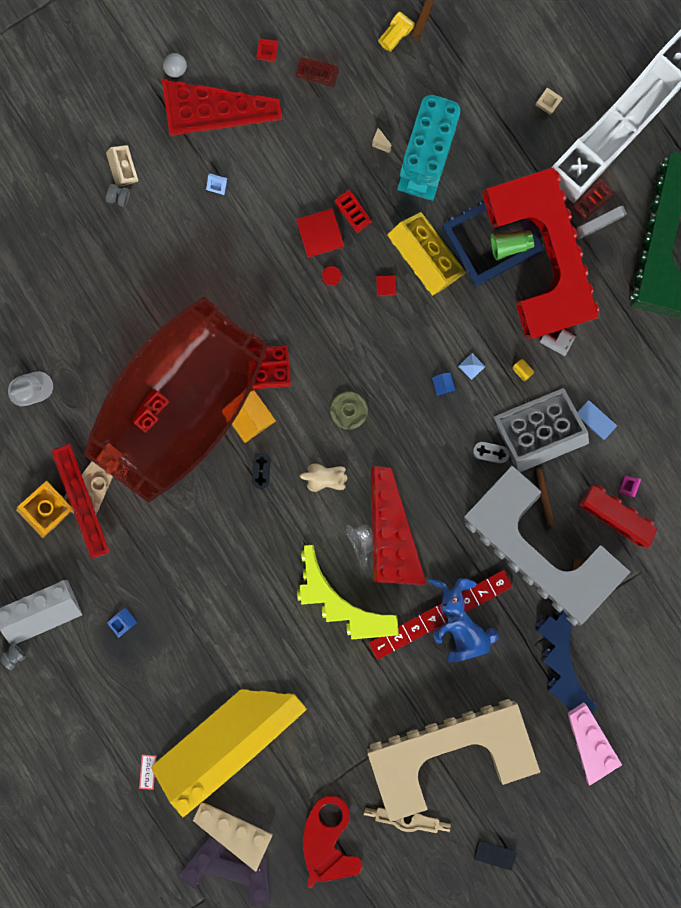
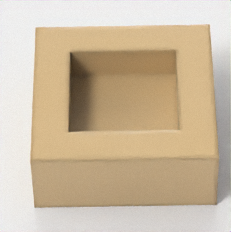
M546 88L537 101L536 106L552 115L561 102L562 97Z

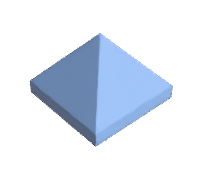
M209 173L206 190L224 195L227 178Z
M473 353L458 366L471 380L485 368Z

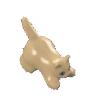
M311 464L308 466V473L300 474L301 479L308 480L307 488L314 492L320 491L325 487L344 490L345 484L343 483L347 481V475L344 473L346 469L342 466L325 468L320 464Z

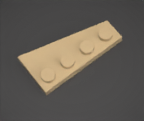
M108 442L82 474L96 514L123 456L120 451ZM66 494L63 499L71 506Z
M201 802L193 821L256 872L273 834Z

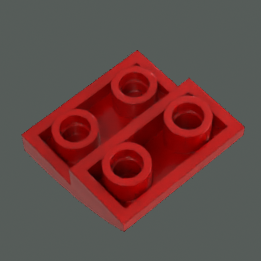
M333 208L296 219L308 258L344 247Z
M288 345L250 348L253 389L291 386Z

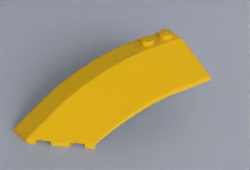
M241 689L150 768L170 803L184 817L303 714L307 708L295 694H278L268 691L258 692Z

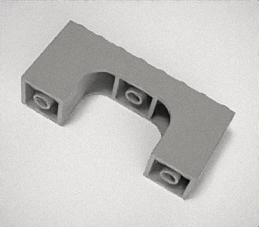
M511 466L464 517L465 526L472 533L476 531L480 534L479 539L486 546L491 544L495 548L494 553L501 559L505 557L509 561L508 566L516 573L520 571L524 575L523 579L530 586L534 584L538 587L537 592L544 599L550 598L553 601L552 606L557 611L561 612L563 610L568 615L566 619L574 626L577 624L581 626L626 578L630 571L601 545L581 567L574 571H560L551 565L521 537L518 531L520 518L539 499L541 491L517 469Z

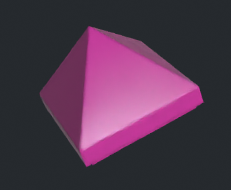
M625 475L619 493L635 497L641 479Z

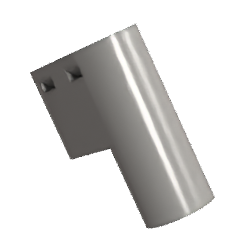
M562 329L557 339L546 334L543 335L540 343L565 356L577 334H572Z

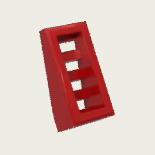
M350 190L335 199V205L356 233L372 223ZM349 198L351 201L343 206L341 203ZM354 204L355 208L347 212L346 210ZM357 211H359V212H360L359 215H357V216L354 217L353 219L350 217V216H352L353 214H355ZM362 217L365 219L360 224H355Z

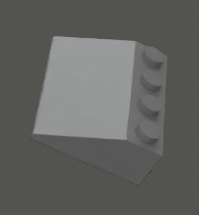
M564 388L494 416L511 460L519 472L589 444L588 431Z

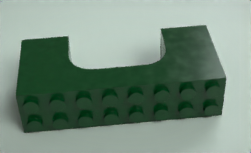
M670 152L667 157L663 158L662 162L660 161L657 173H660V176L655 181L653 191H656L650 202L649 209L652 211L645 223V228L648 229L641 241V246L644 247L637 259L639 269L633 277L635 287L630 292L629 301H631L630 307L681 319V270L674 263L672 255L681 216V154Z

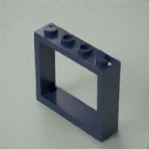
M484 200L478 203V207L474 209L470 207L462 211L461 216L456 219L454 216L447 219L442 227L474 288L534 257L543 250L528 220H519L524 231L531 230L534 247L477 275L452 228L487 210Z

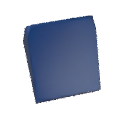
M126 608L107 622L118 638L137 623Z

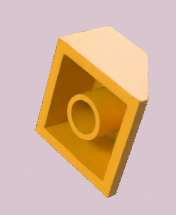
M46 481L17 507L16 511L44 538L72 511V507Z

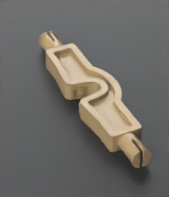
M365 807L364 815L376 817L375 820L377 822L393 824L405 832L417 830L437 833L438 830L450 832L451 824L439 822L438 818L416 813L412 815L410 823H405L404 818L390 822L385 808L378 807L376 810Z

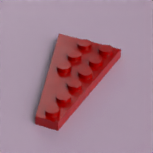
M162 79L170 136L282 120L279 99L246 95L241 92L235 93L224 89L202 85L195 86L185 82H173Z
M378 466L371 467L373 582L425 585L426 580L392 469Z

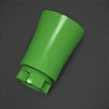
M531 230L491 234L490 237L492 252L496 260L527 251V249L534 247Z

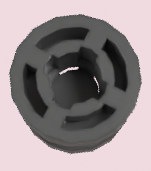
M110 184L106 195V202L111 204L118 203L119 206L125 208L129 200L130 189H121L117 185Z
M14 643L7 652L0 654L1 663L10 671L16 667V663L22 662L26 658L24 652Z

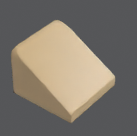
M377 129L372 146L389 153L391 151V144L380 129Z

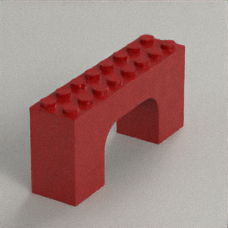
M554 167L487 188L481 192L492 229L518 220H529L539 227L553 270L552 283L545 292L515 302L525 338L534 339L599 318L597 314L599 313V307L592 297L594 290L592 284H588L586 277L588 276V270L581 260V257H583L582 249L580 246H577L575 240L577 239V232L570 223V220H572L571 212L569 209H566L564 203L566 195L564 190L560 189V175L558 171H555Z

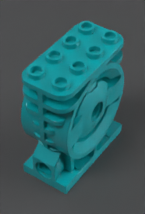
M428 95L422 100L400 172L401 179L397 190L431 201L434 200L459 120L460 107L456 102L435 95Z

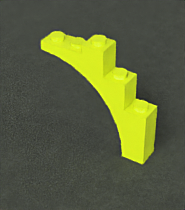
M314 545L304 546V550H301L302 561L306 563V569H303L304 581H307V584L300 585V589H297L298 601H301L302 605L325 603V606H322V616L326 618V622L350 620V623L347 624V634L351 635V639L399 635L397 615H380L367 612L341 598L324 578L316 560Z

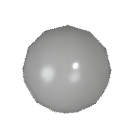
M171 53L164 59L163 69L169 76L179 77L186 71V60L180 54Z

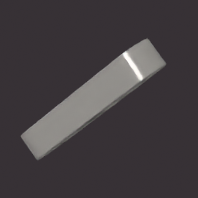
M620 206L575 229L577 238L581 239L627 215V212L623 206Z

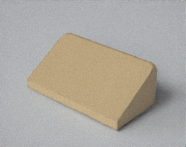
M128 145L111 147L106 152L115 185L122 187L138 182Z

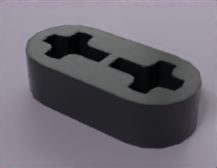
M258 453L253 459L252 484L257 489H265L270 482L271 462L269 456L265 453ZM260 456H264V459L267 460V463L263 465V470H260V464L256 463ZM260 472H263V479H266V483H263L262 486L255 482L259 478Z

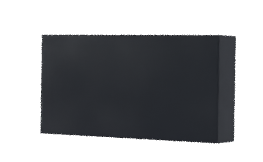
M479 840L474 860L512 871L517 851Z

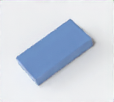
M589 400L577 412L582 422L602 440H605L617 427L613 421Z

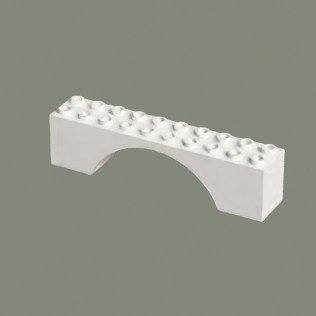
M681 29L655 56L641 75L604 116L553 165L555 171H558L560 175V189L564 190L566 197L572 203L578 200L681 89Z

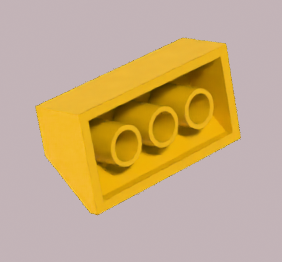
M422 212L400 222L388 234L393 245L397 247L403 258L408 262L432 296L466 273Z

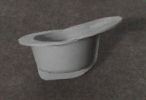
M40 371L19 376L9 384V398L18 406H28L41 402L52 394L53 381L50 376Z

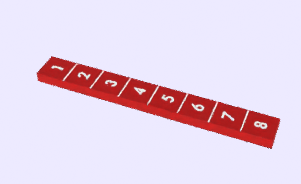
M502 570L479 582L475 587L463 591L464 611L467 612L512 588L513 586L505 571ZM441 604L398 626L399 635L378 637L368 642L377 660L447 623L448 618L441 612Z

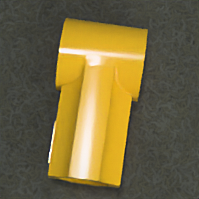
M398 12L391 21L390 27L380 37L378 42L384 49L391 52L403 36L406 37L411 32L415 23L402 12Z

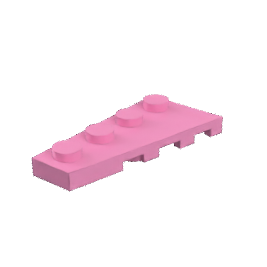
M583 702L569 711L568 717L577 742V749L581 756L586 781L590 786L622 764L587 705Z

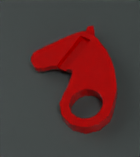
M326 795L318 799L306 820L303 848L306 865L310 873L308 879L309 888H312L316 881H331L355 876L362 870V863L359 857L346 856L334 848L337 839L349 823L350 815L346 802L338 796ZM332 803L342 810V820L335 826H326L319 819V811L324 805Z

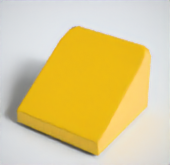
M523 359L512 367L514 372L523 381H526L534 374L533 369Z

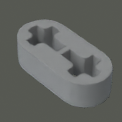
M479 442L473 448L474 456L480 460L504 463L509 458V451L504 446ZM483 445L485 450L490 451V454L484 453L480 456L477 448ZM501 449L506 456L499 460L498 456L492 455V453L499 452Z

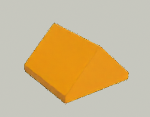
M255 390L238 398L223 411L245 443L276 422Z

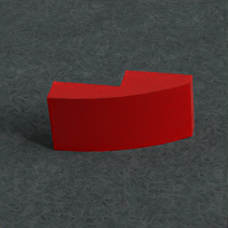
M154 388L137 410L132 422L146 433L159 420L156 415L169 403L168 399Z

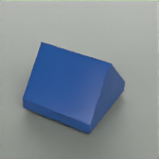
M451 373L432 377L437 396L455 391Z

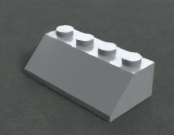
M63 580L0 608V631L10 645L13 643L18 644L83 615L69 581Z

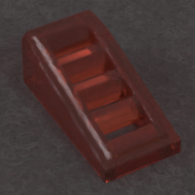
M301 58L296 77L334 87L339 69L336 65ZM306 64H307V65H309V68H308L307 74H304V71H305V68H306ZM316 67V70H315V73H314V76H313V75H312L313 68ZM321 69H324L322 77H319Z
M600 179L573 206L587 219L614 192ZM600 186L607 195L603 196L596 188ZM593 191L600 197L601 200L599 202L591 195ZM587 197L596 204L594 207L585 200ZM582 202L590 209L588 213L580 206Z

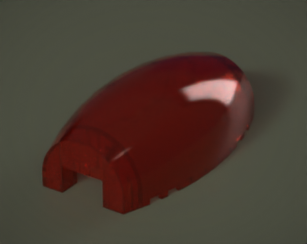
M205 296L169 320L129 361L113 384L98 413L84 452V456L148 503L169 490L189 474L225 435L238 416L254 385L268 345L255 334L247 333L219 311L220 308ZM155 388L168 399L169 403L156 415L159 420L145 433L132 420L143 401Z

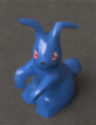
M459 578L454 588L449 590L445 583L439 580L428 579L427 581L432 585L442 588L443 598L440 608L441 612L448 618V623L435 629L433 634L435 643H442V636L445 632L449 631L453 634L456 643V649L448 654L447 662L462 661L489 653L490 645L499 638L498 632L494 628H488L484 632L479 625L471 621L464 611L465 601L461 591L475 587L476 582L467 578Z

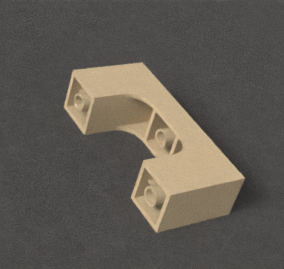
M510 699L498 702V706L492 707L487 705L480 708V712L473 713V711L463 713L462 718L455 719L451 717L443 720L444 724L437 726L436 723L425 726L426 730L419 732L418 729L407 732V736L400 738L397 735L389 738V742L381 744V741L370 744L367 753L389 821L392 822L427 810L418 782V771L421 765L429 758L468 745H482L490 751L498 778L503 785L540 773L518 704L510 701Z

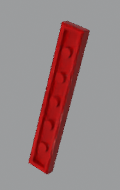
M68 444L52 449L51 453L90 559L109 553L108 545L71 445Z

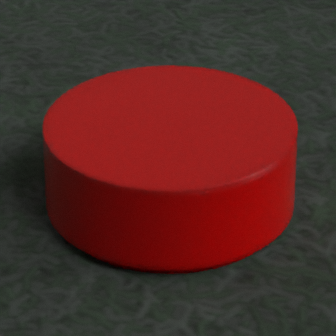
M334 266L325 268L322 273L323 282L328 286L337 285L341 280L340 270Z

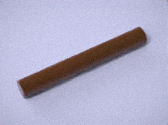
M542 468L535 470L538 488L541 491L540 497L547 526L555 525Z

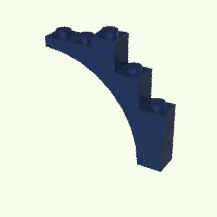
M562 610L561 612H555L554 615L556 617L554 619L549 615L546 617L542 616L536 623L538 627L535 630L553 645L551 647L548 646L541 655L543 657L541 660L558 673L557 677L553 676L547 683L549 686L547 690L571 710L584 702L592 714L597 705L586 695L578 683L572 668L570 658L572 623L566 619L568 615Z

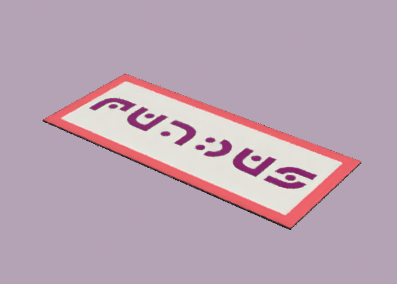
M142 755L139 789L154 790L155 775L150 767L156 763V756Z

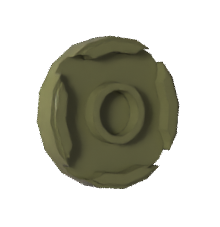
M343 392L333 399L330 406V415L338 427L345 430H353L365 422L368 415V406L359 394Z

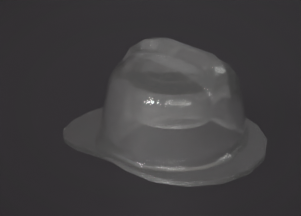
M367 524L355 528L347 525L346 532L353 545L357 560L362 568H366V555L373 550L372 531Z

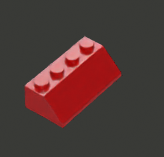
M594 485L590 486L578 503V506L640 548H649L657 532V528L653 526L655 523L646 517L644 519L637 515L639 512L634 508L623 506V501L616 496H612V498L608 496L603 487L596 485V487Z

